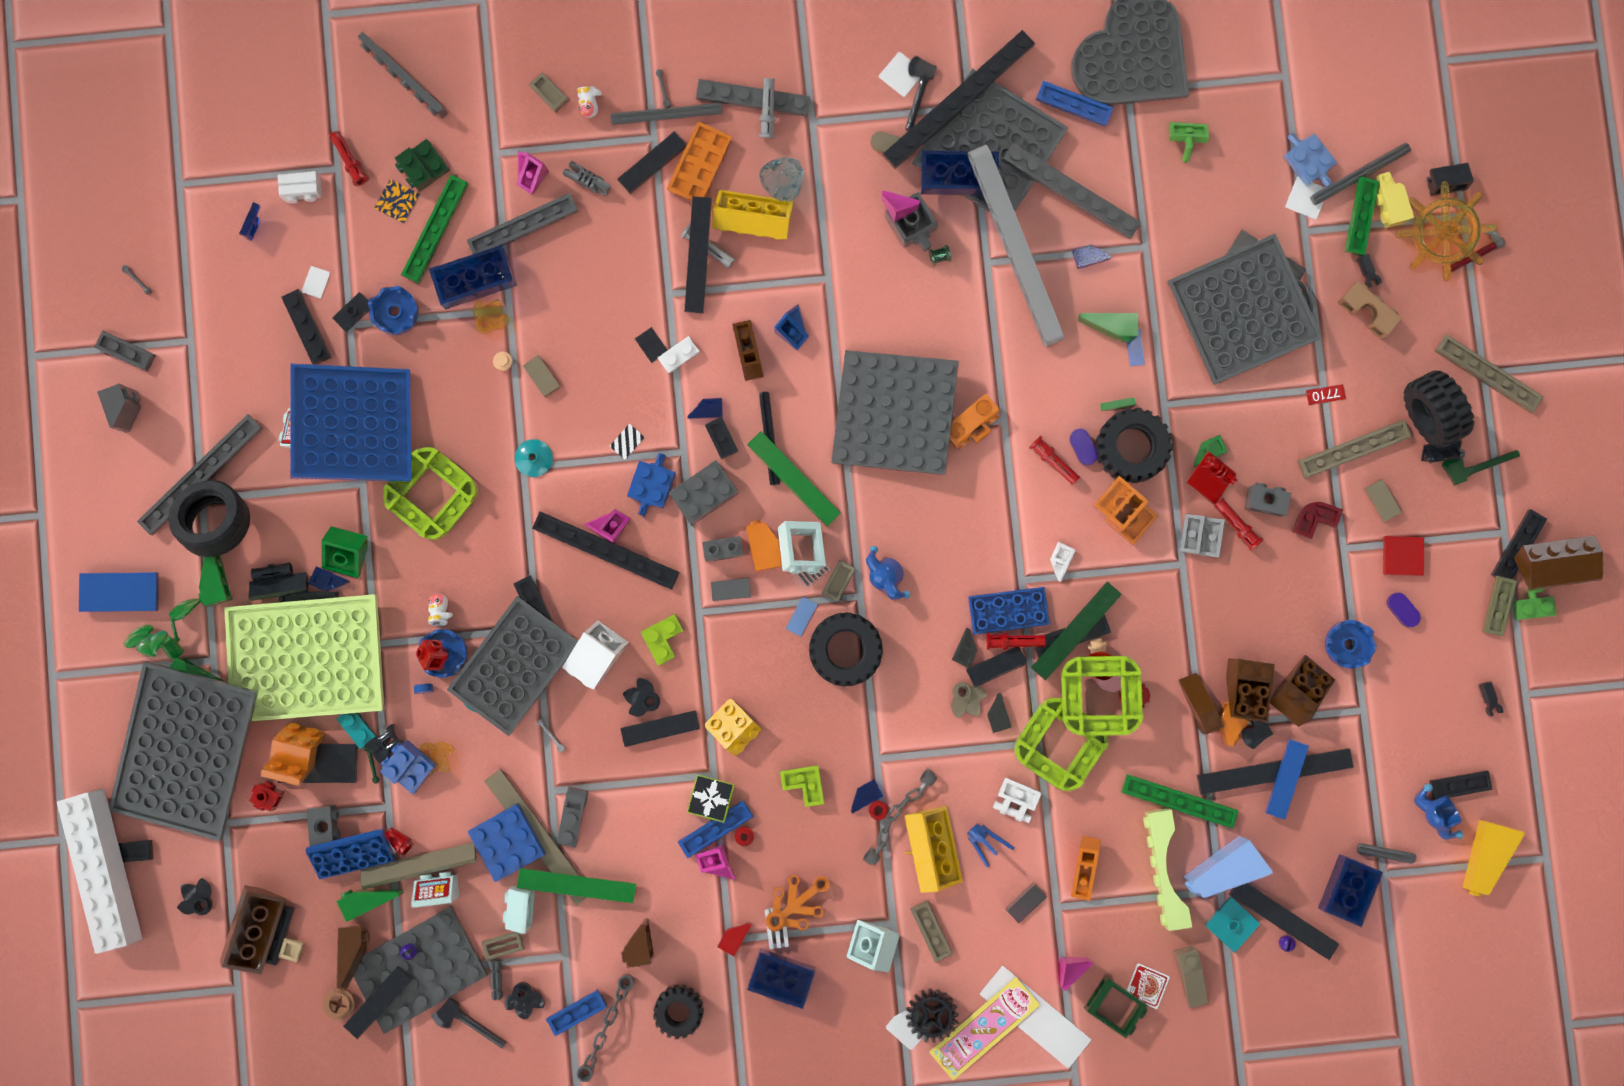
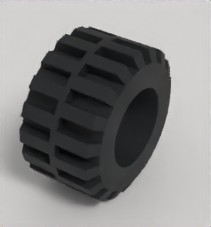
M674 985L672 988H666L656 1001L653 1019L656 1020L655 1025L657 1028H660V1032L667 1034L666 1037L671 1038V1036H675V1039H679L683 1036L684 1039L689 1034L692 1035L700 1026L704 1013L703 1001L700 1000L698 992L695 993L691 987L690 989L686 988L687 985H682V987ZM673 1002L686 1004L690 1010L689 1018L681 1022L673 1020L667 1012L669 1004Z

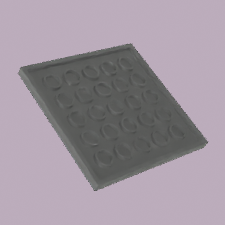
M972 68L967 78H969L976 70ZM993 82L922 146L912 164L990 212L968 158V152L987 145L1013 209L1016 211L1034 183V180L1002 161L1010 145L1015 143L1046 163L1068 127L996 82Z
M1276 234L1254 242L1167 282L1213 385L1322 339Z
M845 350L831 463L946 475L959 361Z

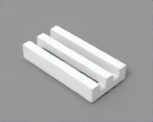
M773 908L765 909V917L773 911ZM774 917V925H777L778 918ZM783 926L784 942L780 941L779 931H775L777 943H773L772 931L767 927L769 949L789 947L786 926Z

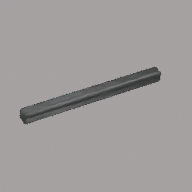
M712 103L612 113L611 123L615 125L722 114V104Z
M1404 143L1327 186L1310 197L1314 205L1321 203L1358 182L1360 177H1367L1411 151V147L1408 143Z

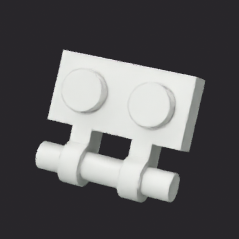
M1004 778L998 796L1004 798L1003 803L995 801L992 808L998 810L1003 815L1008 814L1015 817V820L1019 822L1029 823L1031 816L1025 814L1026 809L1035 810L1041 792ZM1010 802L1021 805L1019 810L1009 807Z

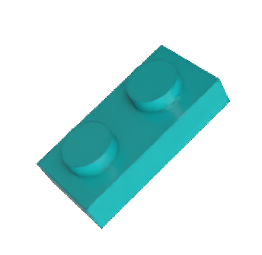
M359 713L342 714L336 719L359 749H362L367 742L377 737Z

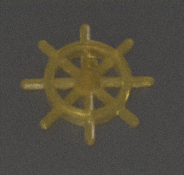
M1443 181L1441 183V199L1435 200L1424 207L1414 197L1409 198L1410 205L1419 213L1413 222L1412 230L1397 231L1395 237L1412 238L1419 255L1410 264V269L1415 270L1427 259L1433 263L1443 264V279L1449 281L1451 278V263L1458 262L1468 256L1476 264H1483V258L1474 249L1479 242L1481 232L1495 231L1497 225H1481L1478 214L1473 209L1483 197L1481 192H1477L1466 203L1460 199L1449 198V183ZM1441 207L1442 222L1431 213ZM1449 207L1459 209L1460 211L1450 221ZM1466 216L1469 226H1460L1458 223ZM1425 219L1436 228L1422 229ZM1470 233L1467 243L1457 235ZM1436 236L1427 246L1425 245L1423 237ZM1441 241L1442 256L1432 252ZM1450 241L1461 249L1453 255H1450Z

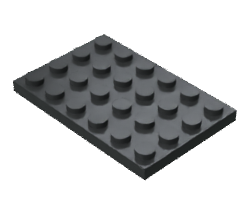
M517 596L447 690L506 735L510 736L566 662L578 640Z
M450 906L365 954L353 977L365 1000L374 993L397 966L412 978L411 982L376 1019L383 1034L481 980L488 973L454 909ZM407 943H412L417 947V954L411 960L403 959L400 954L401 948ZM409 948L404 954L407 956L412 952V949Z

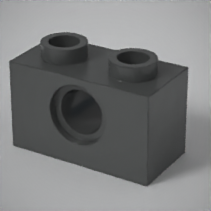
M1255 483V485L1248 487L1244 509L1279 517L1286 516L1291 493L1285 492L1286 489L1282 487L1271 489L1267 488L1266 484ZM1266 494L1270 495L1272 499L1270 504L1264 500Z
M741 536L702 542L706 562L744 557Z
M336 805L307 809L310 846L341 838L340 829H337L339 811L336 809ZM323 821L328 824L327 831L321 828Z

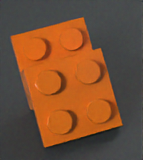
M1120 476L1115 479L1093 505L1106 517L1104 521L1131 545H1134L1159 517L1146 505L1149 501Z
M287 723L272 740L270 761L263 767L261 776L299 786L315 766L317 747L324 740L325 732L316 728L300 726L297 723Z

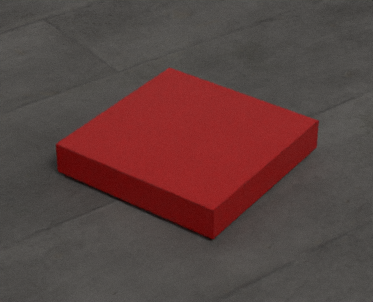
M1384 536L1383 575L1424 576V537Z

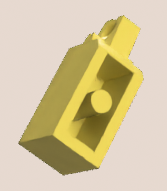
M1390 172L1378 175L1376 179L1380 182L1375 203L1381 211V222L1385 224V228L1408 223L1414 218L1405 186L1401 183L1395 184Z

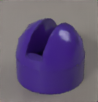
M1284 935L1279 939V947L1286 952H1291L1295 949L1296 942L1291 936Z
M412 943L405 944L400 950L401 957L405 960H411L417 954V947ZM411 948L412 952L406 956L404 953Z

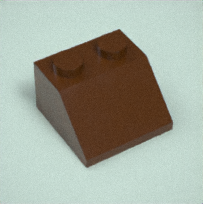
M648 918L643 920L624 947V951H622V961L626 963L627 968L649 965L654 959Z

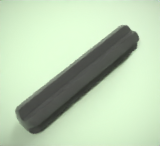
M1359 843L1357 846L1358 854L1414 864L1416 861V854L1362 843Z

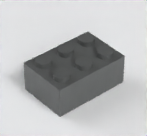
M717 460L668 492L691 526L739 494Z

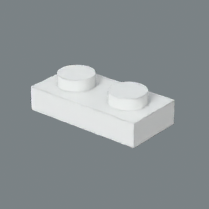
M688 336L659 356L658 360L668 374H670L700 352Z

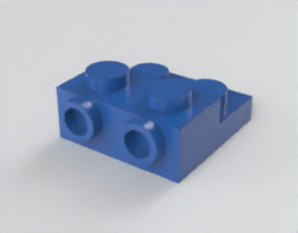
M407 740L402 744L398 743L391 750L394 754L391 758L388 756L381 763L383 768L380 772L393 784L399 782L413 795L436 767V764Z

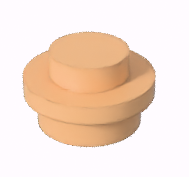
M499 352L494 356L493 364L498 370L506 371L512 366V357L506 352Z
M1097 638L1091 640V643L1087 645L1091 653L1106 651L1105 646H1107V642Z

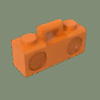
M986 393L952 421L949 443L954 449L965 447L970 442L968 440L970 437L978 444L992 432L986 424L989 422L991 425L999 418L997 414L1000 412V409ZM981 426L983 429L975 435L973 431Z

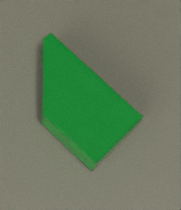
M1132 397L1100 404L1101 411L1132 408L1136 405V400Z
M1220 435L1201 443L1193 463L1194 467L1199 465L1208 451L1215 457L1228 452Z

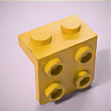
M732 699L727 700L705 723L707 730L735 757L762 730Z

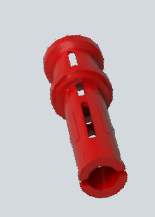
M332 132L329 138L344 161L345 171L353 179V185L361 186L365 184L369 177L367 174H364L360 161L355 160L341 132Z
M1040 435L1029 446V449H1033L1038 453L1042 461H1047L1073 485L1080 476L1055 453L1054 447H1050L1042 440L1043 437ZM1058 462L1069 474H1067V473H1066L1060 466H1058L1056 463Z
M1223 498L1214 505L1237 531V537L1239 539L1242 538L1249 546L1248 549L1250 551L1263 541L1262 538H1259L1254 533L1253 527L1249 524L1246 525Z
M986 633L987 650H990V648L1006 650L1008 647H1045V635H1008L1006 633L990 635V633Z

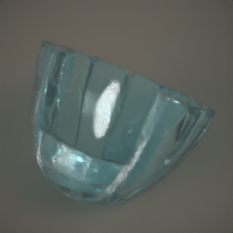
M780 157L768 162L761 168L759 173L760 182L763 188H766L765 190L779 201L785 200L786 202L792 201L801 190L804 171L801 163L796 158Z

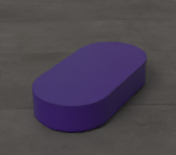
M1074 430L1069 437L1071 446L1078 461L1082 465L1089 466L1097 460L1096 449L1086 430Z
M1393 593L1388 597V608L1403 626L1415 627L1419 624L1421 619L1420 613L1404 594Z

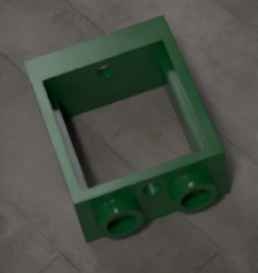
M1105 975L1085 1004L1084 1009L1118 1034L1127 1038L1128 1035L1131 1036L1136 1029L1135 1024L1139 1018L1142 1019L1145 1016L1148 1005ZM1112 987L1137 1003L1122 1027L1097 1011Z

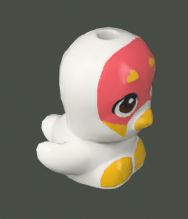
M595 86L577 88L578 97L580 98V114L585 118L596 116L598 104L595 97L601 96L602 92L596 89Z
M436 593L429 598L428 611L431 613L428 618L429 624L445 626L448 624V619L453 616V613L446 612L448 599L445 595Z

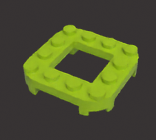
M424 447L416 449L411 453V482L390 481L389 484L386 483L383 488V500L385 507L416 531L418 535L430 540H438L446 536L476 500L478 487L471 476L435 448ZM429 468L456 490L433 520L405 497Z
M1126 656L1076 657L1068 661L1061 674L1062 713L1067 729L1081 736L1128 735L1136 731L1143 720L1142 674L1137 663ZM1121 676L1122 715L1083 716L1081 677Z
M1051 697L1044 700L1038 706L1018 736L1014 746V754L1022 765L1056 788L1063 791H1072L1084 784L1087 775L1103 751L1107 749L1109 744L1108 735L1084 736L1087 738L1067 770H1064L1035 750L1055 718L1064 723L1062 698Z

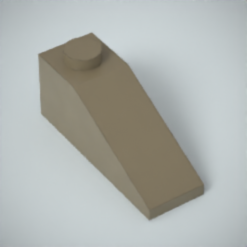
M1193 946L1173 950L1189 1009L1208 1004L1204 974L1198 950Z

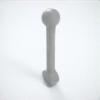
M538 719L537 724L539 726H542V728L546 731L549 737L553 740V742L557 746V750L559 752H563L565 750V746L557 741V739L545 725V721L543 719Z

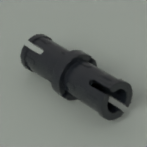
M290 562L279 565L268 564L267 567L251 569L253 581L265 578L274 579L277 576L291 575L293 573V567Z

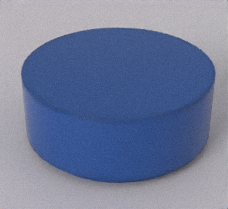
M432 684L414 686V694L434 692Z

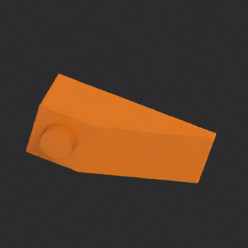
M1082 835L1071 897L1091 900L1101 839Z

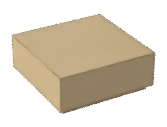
M285 937L279 957L299 962L305 942Z

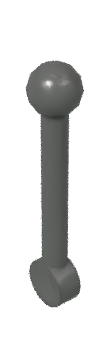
M658 69L656 75L659 77L664 98L663 106L669 108L671 103L667 99L662 78L663 71Z
M127 265L122 267V272L129 274L144 289L145 294L152 293L151 288L146 287L131 272L130 267Z

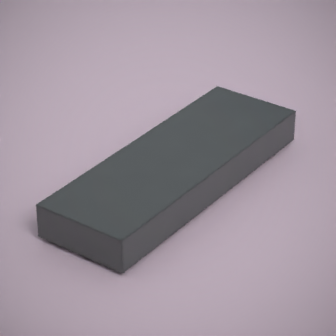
M103 330L94 348L147 372L156 356Z

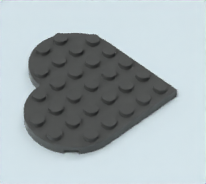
M1116 0L1106 15L1104 30L1087 36L1074 53L1071 73L1074 84L1079 92L1087 98L1106 105L1188 98L1189 90L1181 25L1174 5L1167 0Z

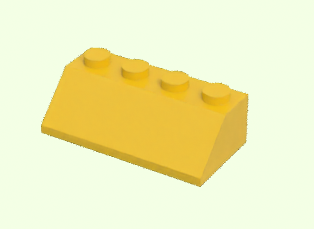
M719 190L713 208L712 228L720 231L727 230L739 234L747 233L758 237L767 236L777 240H787L793 201Z
M947 806L905 815L921 893L939 892L962 883L963 880Z

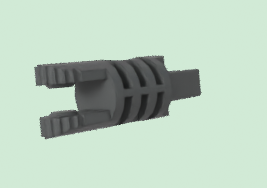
M573 161L569 163L571 170L566 168L563 171L564 176L587 189L589 188L592 192H597L603 196H607L610 192V185L598 175L596 176L593 172L586 170V168Z

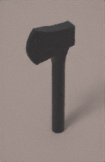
M918 56L913 57L908 64L909 76L920 77V81L905 127L907 131L914 126L925 88L929 80H933L937 66L926 62Z
M1251 720L1253 728L1243 729L1242 738L1248 747L1255 749L1273 733L1267 723Z
M451 997L448 998L438 1011L432 1014L434 1022L442 1028H450L455 1018L501 1049L507 1043L466 1015L460 1009V1003Z

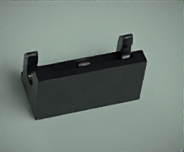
M1469 163L1433 168L1429 171L1430 177H1427L1430 196L1465 191L1474 182Z

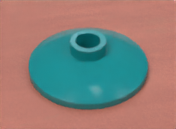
M537 439L523 442L515 453V464L518 470L529 477L544 475L550 469L553 462V454L550 447ZM531 454L536 455V459L533 461L529 459Z

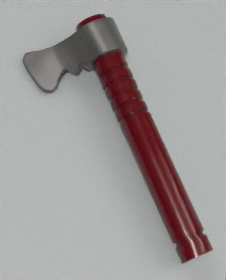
M1491 226L1485 232L1491 236V243L1449 265L1448 267L1451 272L1493 250H1498L1505 246L1506 242L1504 238L1498 235L1495 226Z

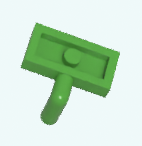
M1170 122L1169 140L1186 142L1182 157L1183 162L1187 163L1190 161L1194 142L1208 143V124Z
M1528 589L1529 599L1513 601L1515 620L1557 616L1554 596L1537 598V592H1543L1544 589L1530 591Z

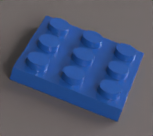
M519 803L467 831L494 882L501 880L546 854Z

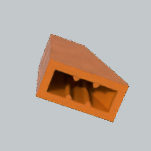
M760 520L749 522L750 525L746 526L755 571L760 572L782 567L778 539L765 522L761 523Z

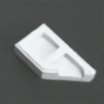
M1060 542L1057 543L1050 558L1054 573L1059 582L1062 581L1076 551Z

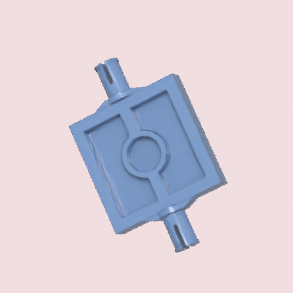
M1294 132L1290 134L1287 138L1294 146L1283 157L1303 183L1307 186L1311 182L1320 179L1326 187L1331 185L1333 182L1326 173L1337 164V161L1314 133L1301 141Z

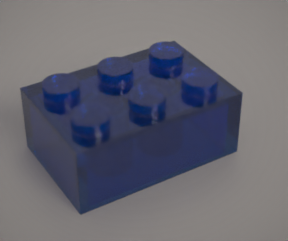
M1339 854L1318 909L1362 927L1383 872Z
M760 948L747 990L803 1009L816 967Z

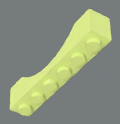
M1166 808L1145 812L1146 817H1143L1145 829H1148L1149 833L1146 839L1148 848L1152 850L1150 863L1152 868L1155 867L1156 875H1153L1155 887H1158L1159 891L1157 903L1162 908V914H1160L1161 924L1168 931L1191 928L1189 907L1174 892L1166 869L1167 847L1175 831L1172 810Z

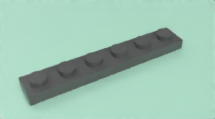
M364 32L358 36L362 42L360 46L367 53L371 51L375 55L373 58L381 66L383 64L388 67L387 72L393 78L398 77L401 80L400 84L407 91L411 89L415 93L413 96L421 104L425 102L428 105L427 109L434 116L438 114L443 119L447 115L445 109Z
M699 79L696 100L762 110L763 89ZM774 91V112L807 117L810 96Z
M568 193L468 239L467 243L476 259L579 211L571 194Z

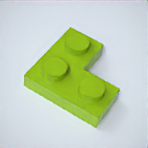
M675 614L641 631L658 666L675 658L667 640L684 631Z
M818 765L780 771L783 791L802 788L805 807L824 804Z

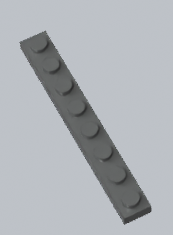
M1015 143L1010 145L1002 159L1008 165L1128 239L1133 237L1141 223Z
M247 414L137 522L149 535H154L169 520L168 516L172 503L184 489L201 481H210L263 428L251 415Z

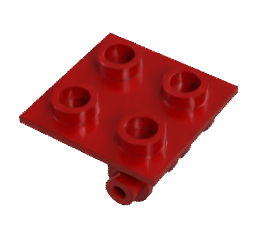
M1208 451L1187 483L1213 504H1216L1228 485H1234L1238 479L1236 478V472Z

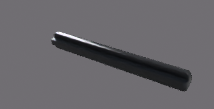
M769 392L759 393L763 431L766 437L775 445ZM768 467L770 485H779L780 479Z

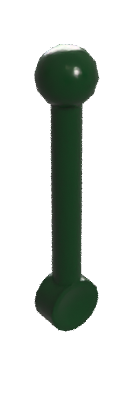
M364 746L371 766L372 782L377 784L380 779L376 774L372 754Z

